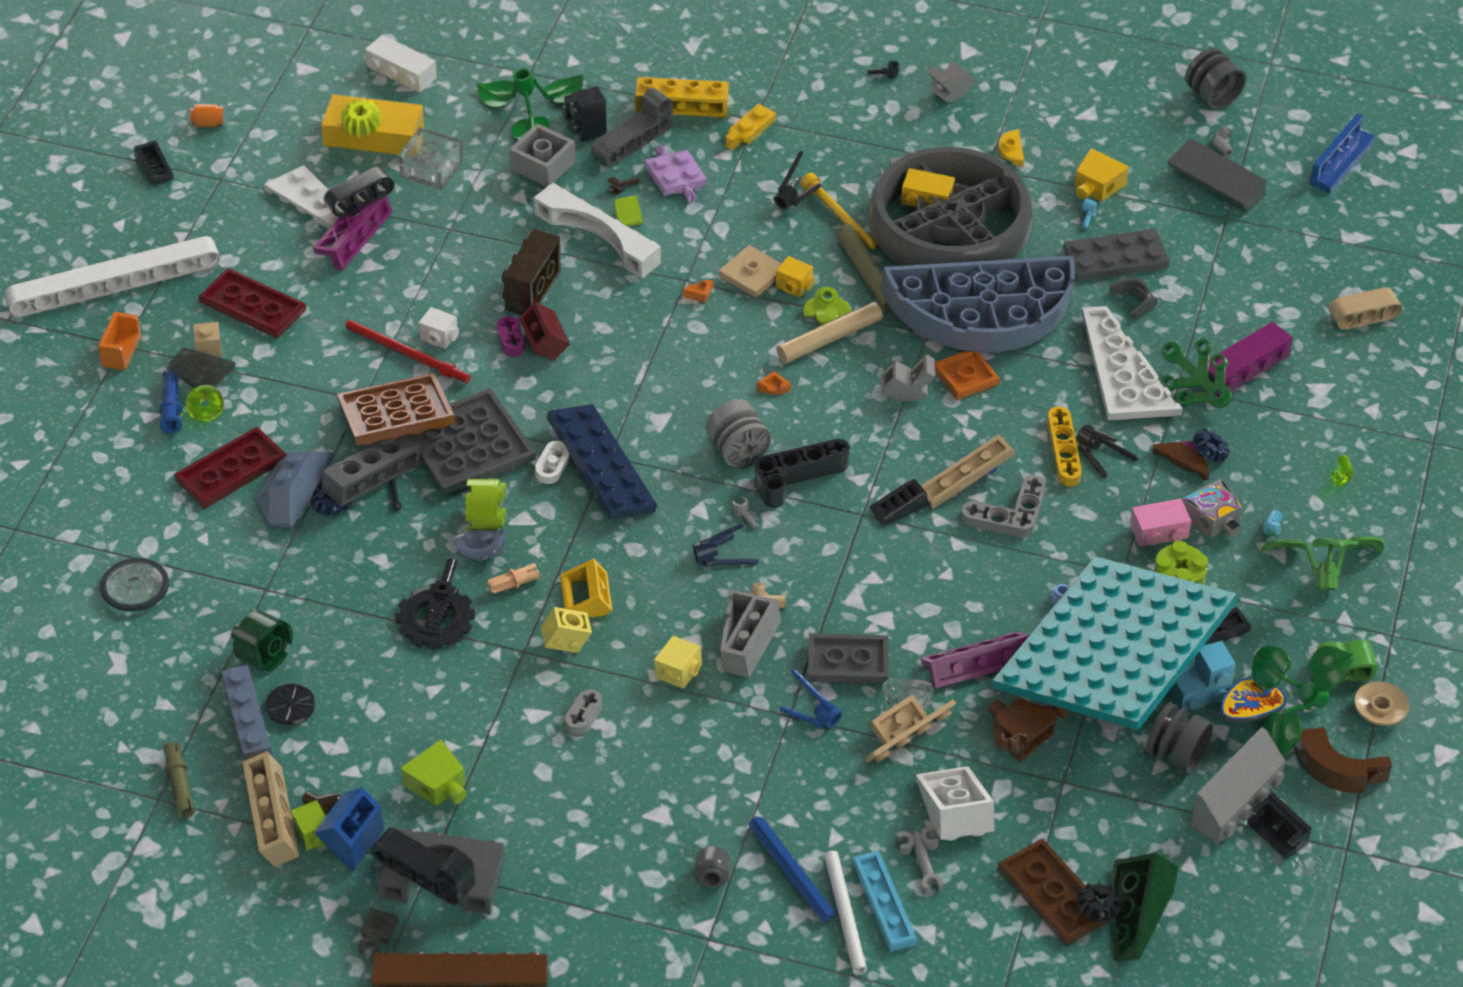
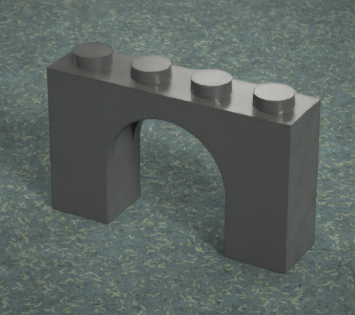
M395 828L447 859L456 850L468 855L474 863L476 883L462 899L463 911L491 915L505 862L504 843H498L493 840L470 839L465 836H448L436 832L427 833L412 829ZM383 865L378 882L380 899L408 903L413 882Z

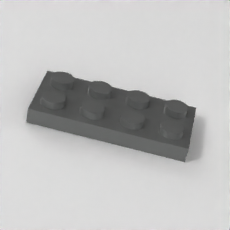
M1156 228L1065 241L1063 247L1066 256H1073L1076 281L1169 268L1170 261Z

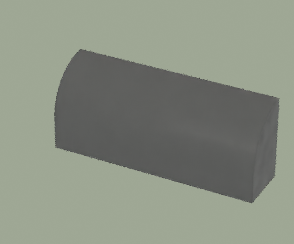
M1189 138L1168 160L1169 167L1246 210L1254 208L1266 195V180L1192 138Z

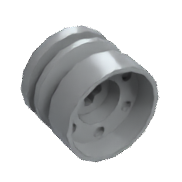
M734 399L720 405L708 417L705 426L706 433L727 464L733 467H744L754 463L767 452L771 444L772 435L762 420L759 419L750 403L743 399Z

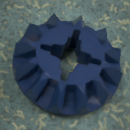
M1204 428L1198 430L1193 435L1194 446L1204 458L1217 463L1224 462L1228 458L1230 453L1227 447L1228 443L1223 441L1221 436L1216 435L1215 431H1209Z
M322 483L319 489H315L311 496L313 508L323 515L343 513L352 503L351 501L341 506L331 498H327V494L322 491Z

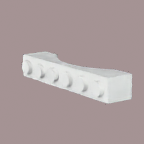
M551 183L534 197V213L536 216L551 225L577 227L602 237L618 252L624 268L641 279L661 264V246L656 242L642 236L637 231L622 224L619 220H615L600 209L593 207L583 199L576 197L566 189Z

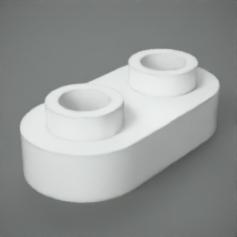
M552 441L543 450L535 465V477L539 482L552 484L560 478L570 459L569 452L562 441Z

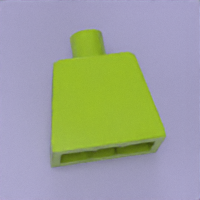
M439 740L401 767L402 785L433 805H439L447 798L451 799L455 804H460L467 796V791L463 789L465 785L464 769L442 740Z

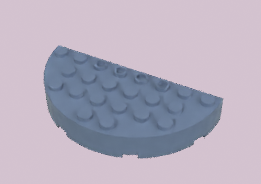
M1073 256L884 267L881 290L888 305L901 321L923 337L959 350L979 353L1002 352L1030 345L1042 339L1056 328L1063 319L1070 302L1075 279V264Z

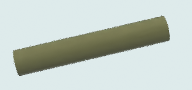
M849 224L841 226L836 231L837 239L884 312L893 311L881 290L883 273L854 228Z

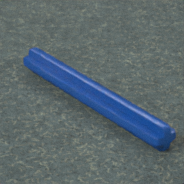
M755 816L749 822L750 829L821 922L830 921L834 916L833 909L764 818Z

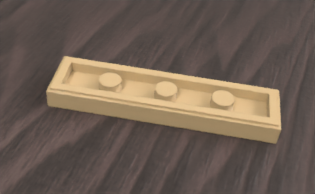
M998 434L923 484L922 488L927 493V504L932 510L1014 456V449Z

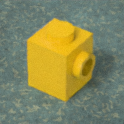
M790 256L776 270V288L801 298L814 285L813 266Z

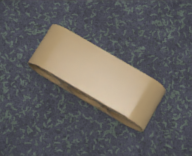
M1388 287L1339 297L1328 306V311L1337 326L1342 330L1391 320L1399 316L1403 310L1394 292Z

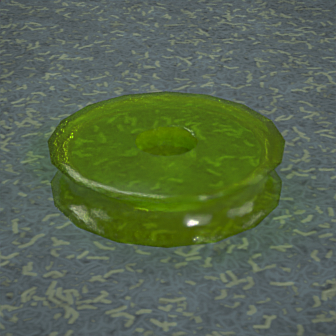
M201 385L194 388L188 394L186 407L189 415L194 420L210 422L221 415L224 409V400L221 392L215 387ZM203 401L210 402L206 407L201 406Z

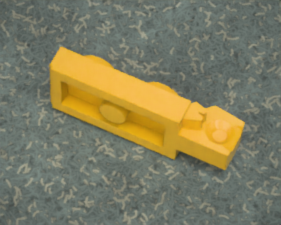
M757 104L729 129L728 134L725 136V147L734 150L742 142L750 144L776 121L777 113Z

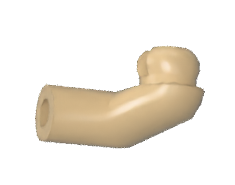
M763 583L752 584L750 594L776 599L779 608H785V595H769L765 592V585Z

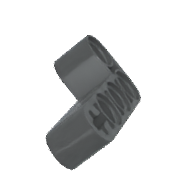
M649 88L643 94L641 112L595 140L591 147V154L607 166H614L663 135L672 125V100L657 89Z

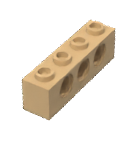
M268 751L243 761L259 852L273 867L299 857L282 767Z

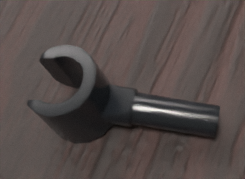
M889 61L887 68L867 69V74H886L888 78L894 79L898 76L900 70L898 68L899 62Z

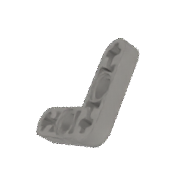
M1027 476L1023 480L1015 510L976 501L967 502L962 507L961 520L970 527L1017 537H1029L1033 534L1045 494L1046 483L1040 476ZM1032 487H1036L1034 494H1030ZM1031 503L1035 508L1025 509L1022 505ZM1000 516L1004 521L1000 523L994 522L991 518ZM1023 518L1027 519L1025 526H1021Z

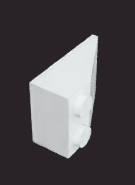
M968 766L916 774V781L932 827H934L941 840H956L958 837L968 835L982 836L987 832L994 831V801Z

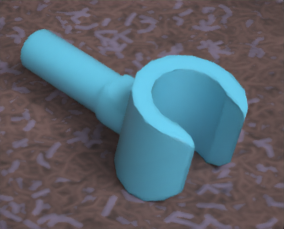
M1086 199L1081 208V211L1086 213L1082 225L1083 230H1087L1090 219L1097 213V203L1090 199Z

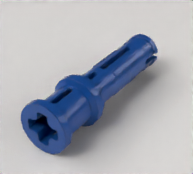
M168 368L167 372H163V402L159 407L160 414L162 415L159 426L166 433L178 432L182 427V420L180 419L182 405L178 401L179 372L173 368Z

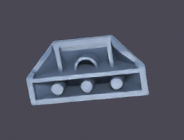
M290 452L276 464L255 498L271 527H292L320 482L323 470L327 469L334 459L335 455L333 452Z

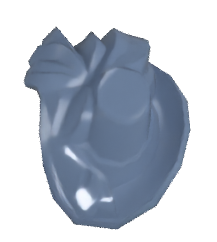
M502 528L501 531L476 530L461 533L455 536L454 543L457 549L470 559L477 560L478 562L487 561V559L492 560L493 556L501 555L504 552L502 547L506 543V531Z

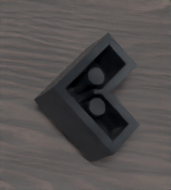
M598 86L564 96V106L561 108L565 120H569L572 133L577 134L581 142L601 137L607 133L606 99Z

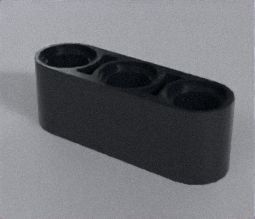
M374 167L328 190L323 198L324 203L335 216L345 217L389 195L394 189V181L382 168Z

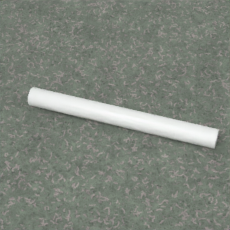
M829 851L824 857L852 971L855 975H861L867 971L839 855L836 851Z

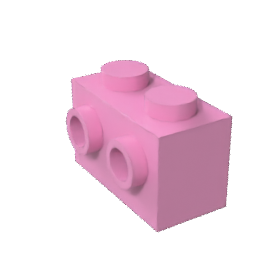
M1175 499L1132 507L1130 526L1139 547L1189 538L1191 519L1182 499Z

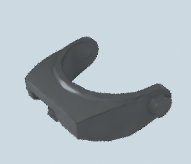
M1133 277L1119 280L1111 285L1109 289L1112 295L1125 292L1137 295L1142 299L1143 303L1130 313L1132 319H1139L1158 304V298L1151 294L1148 286L1140 278Z

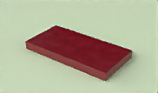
M227 268L198 296L199 303L276 339L307 310L305 303L230 268Z
M256 426L175 473L174 480L205 509L274 469L276 464L287 454Z

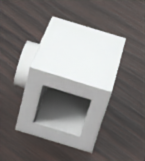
M431 307L419 321L420 340L446 349L458 337L457 316Z

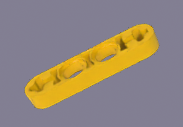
M1060 406L1053 407L1048 412L1047 425L1057 477L1062 485L1073 487L1079 484L1082 469L1072 418L1068 409ZM1058 418L1062 421V425H1058ZM1064 434L1069 438L1067 440H1060L1056 436ZM1069 453L1073 457L1067 459L1061 457L1060 454ZM1067 468H1070L1072 476H1070L1068 472H1066Z

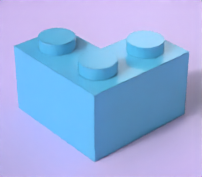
M1223 641L1203 646L1196 655L1195 664L1188 666L1169 690L1179 710L1181 708L1195 710L1207 704L1222 702L1225 694L1231 688L1236 663Z

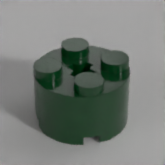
M255 608L240 624H236L231 631L233 652L236 658L258 669L272 671L279 667L288 655L285 649L288 643L292 645V627L285 621Z

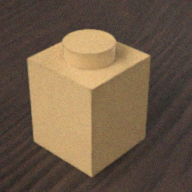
M218 322L193 324L197 362L222 360Z

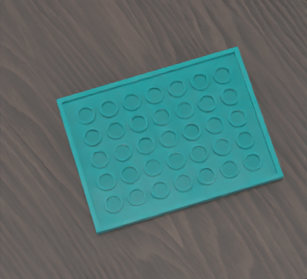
M1095 556L993 679L994 689L1139 730L1237 603V593Z

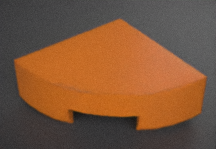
M701 280V283L692 286L691 284L683 290V297L706 303L714 287V281Z
M773 371L756 383V389L771 395L784 394L791 390V383Z

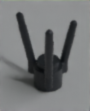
M799 151L785 179L778 187L779 192L773 198L775 204L783 210H788L791 205L796 207L803 199L821 187V184L818 183L797 197L798 193L794 187L799 182L800 177L797 176L790 185H787L800 162L803 151Z
M1090 425L1083 426L1076 436L1077 442L1080 443L1078 449L1085 453L1104 477L1108 476L1107 472L1089 449L1096 450L1101 444H1104L1135 461L1139 460L1138 456L1114 444L1113 442H1117V438L1099 431Z

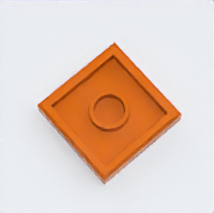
M964 351L934 362L937 376L956 400L1000 384V378L979 352Z

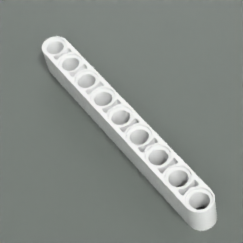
M205 236L15 284L5 290L4 296L10 313L15 317H23L215 267L220 262L221 257L213 239Z

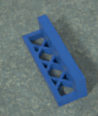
M1357 113L1315 161L1309 185L1330 194L1374 143L1375 135L1361 130L1364 115Z

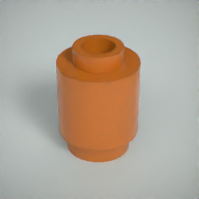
M195 104V109H190V123H195V127H217V125H223V106H217V104Z

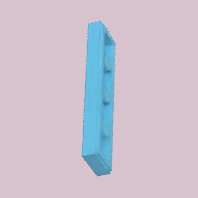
M875 851L852 857L853 867L889 951L893 952L916 946V935L880 852Z

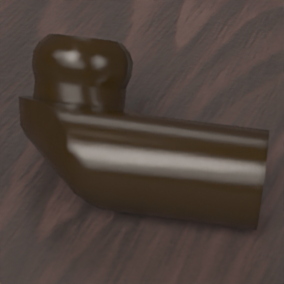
M307 791L302 797V803L306 805L317 800L323 813L327 814L341 796L337 793L318 796L311 791Z

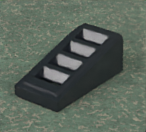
M156 140L134 146V157L151 185L174 179V175ZM154 155V157L145 159V157ZM161 167L160 169L151 171V169ZM163 172L165 173V174H163V175L154 177V175H156V174H160V173H163Z
M912 479L870 505V510L884 526L927 507V493L916 479ZM887 508L890 513L887 514L883 509Z

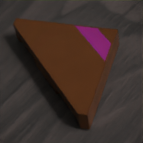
M1193 441L1153 444L1152 452L1154 455H1163L1170 459L1172 464L1186 471L1191 470L1201 475L1204 481L1209 479V471L1205 459L1197 451Z

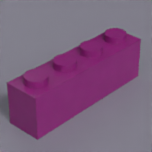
M1272 321L1220 352L1228 360V365L1225 368V385L1233 392L1236 387L1244 382L1251 381L1254 376L1269 370L1277 362L1287 359L1291 354L1293 337ZM1210 358L1208 379L1214 384L1215 368L1212 366ZM1219 359L1216 365H1220L1223 359ZM1219 392L1216 396L1219 398L1222 392Z

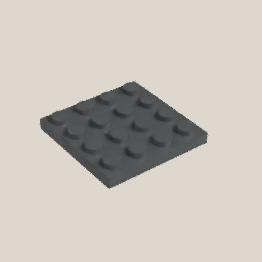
M491 388L449 404L455 415L456 424L449 425L444 429L434 428L425 430L417 435L407 434L421 446L420 460L444 495L467 487L468 479H487L536 460L535 451Z

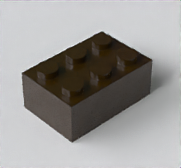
M533 229L530 235L524 238L521 249L513 255L508 269L505 268L502 273L501 281L504 283L502 299L505 300V311L522 315L534 301L539 304L542 303L561 272L560 236Z

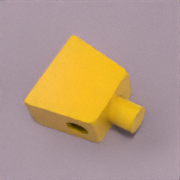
M1091 148L1076 171L1074 187L1076 188L1075 193L1077 197L1085 200L1091 196L1099 201H1104L1127 184L1129 166Z

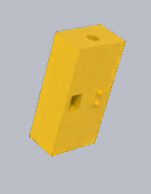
M332 94L321 124L323 146L414 157L424 128L423 105L364 98L367 102L373 101L375 106H378L380 109L381 126L378 127L377 133L370 132L369 137L364 134L358 138L356 134L350 136L348 130L344 129L341 114L342 110L346 107V103L353 104L354 99L357 102H361L363 98Z

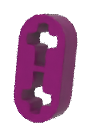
M512 316L500 318L497 322V331L504 354L509 357L522 355L525 348L519 321Z

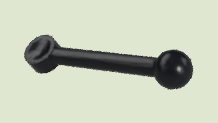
M396 478L390 480L394 500L392 508L398 511L402 508V503L398 499Z

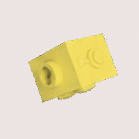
M553 607L541 626L545 648L579 653L592 633L587 612Z
M672 636L654 659L656 679L684 689L692 677L697 676L702 666L701 646Z

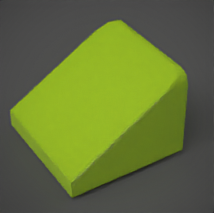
M636 196L614 200V213L617 220L626 226L643 224Z

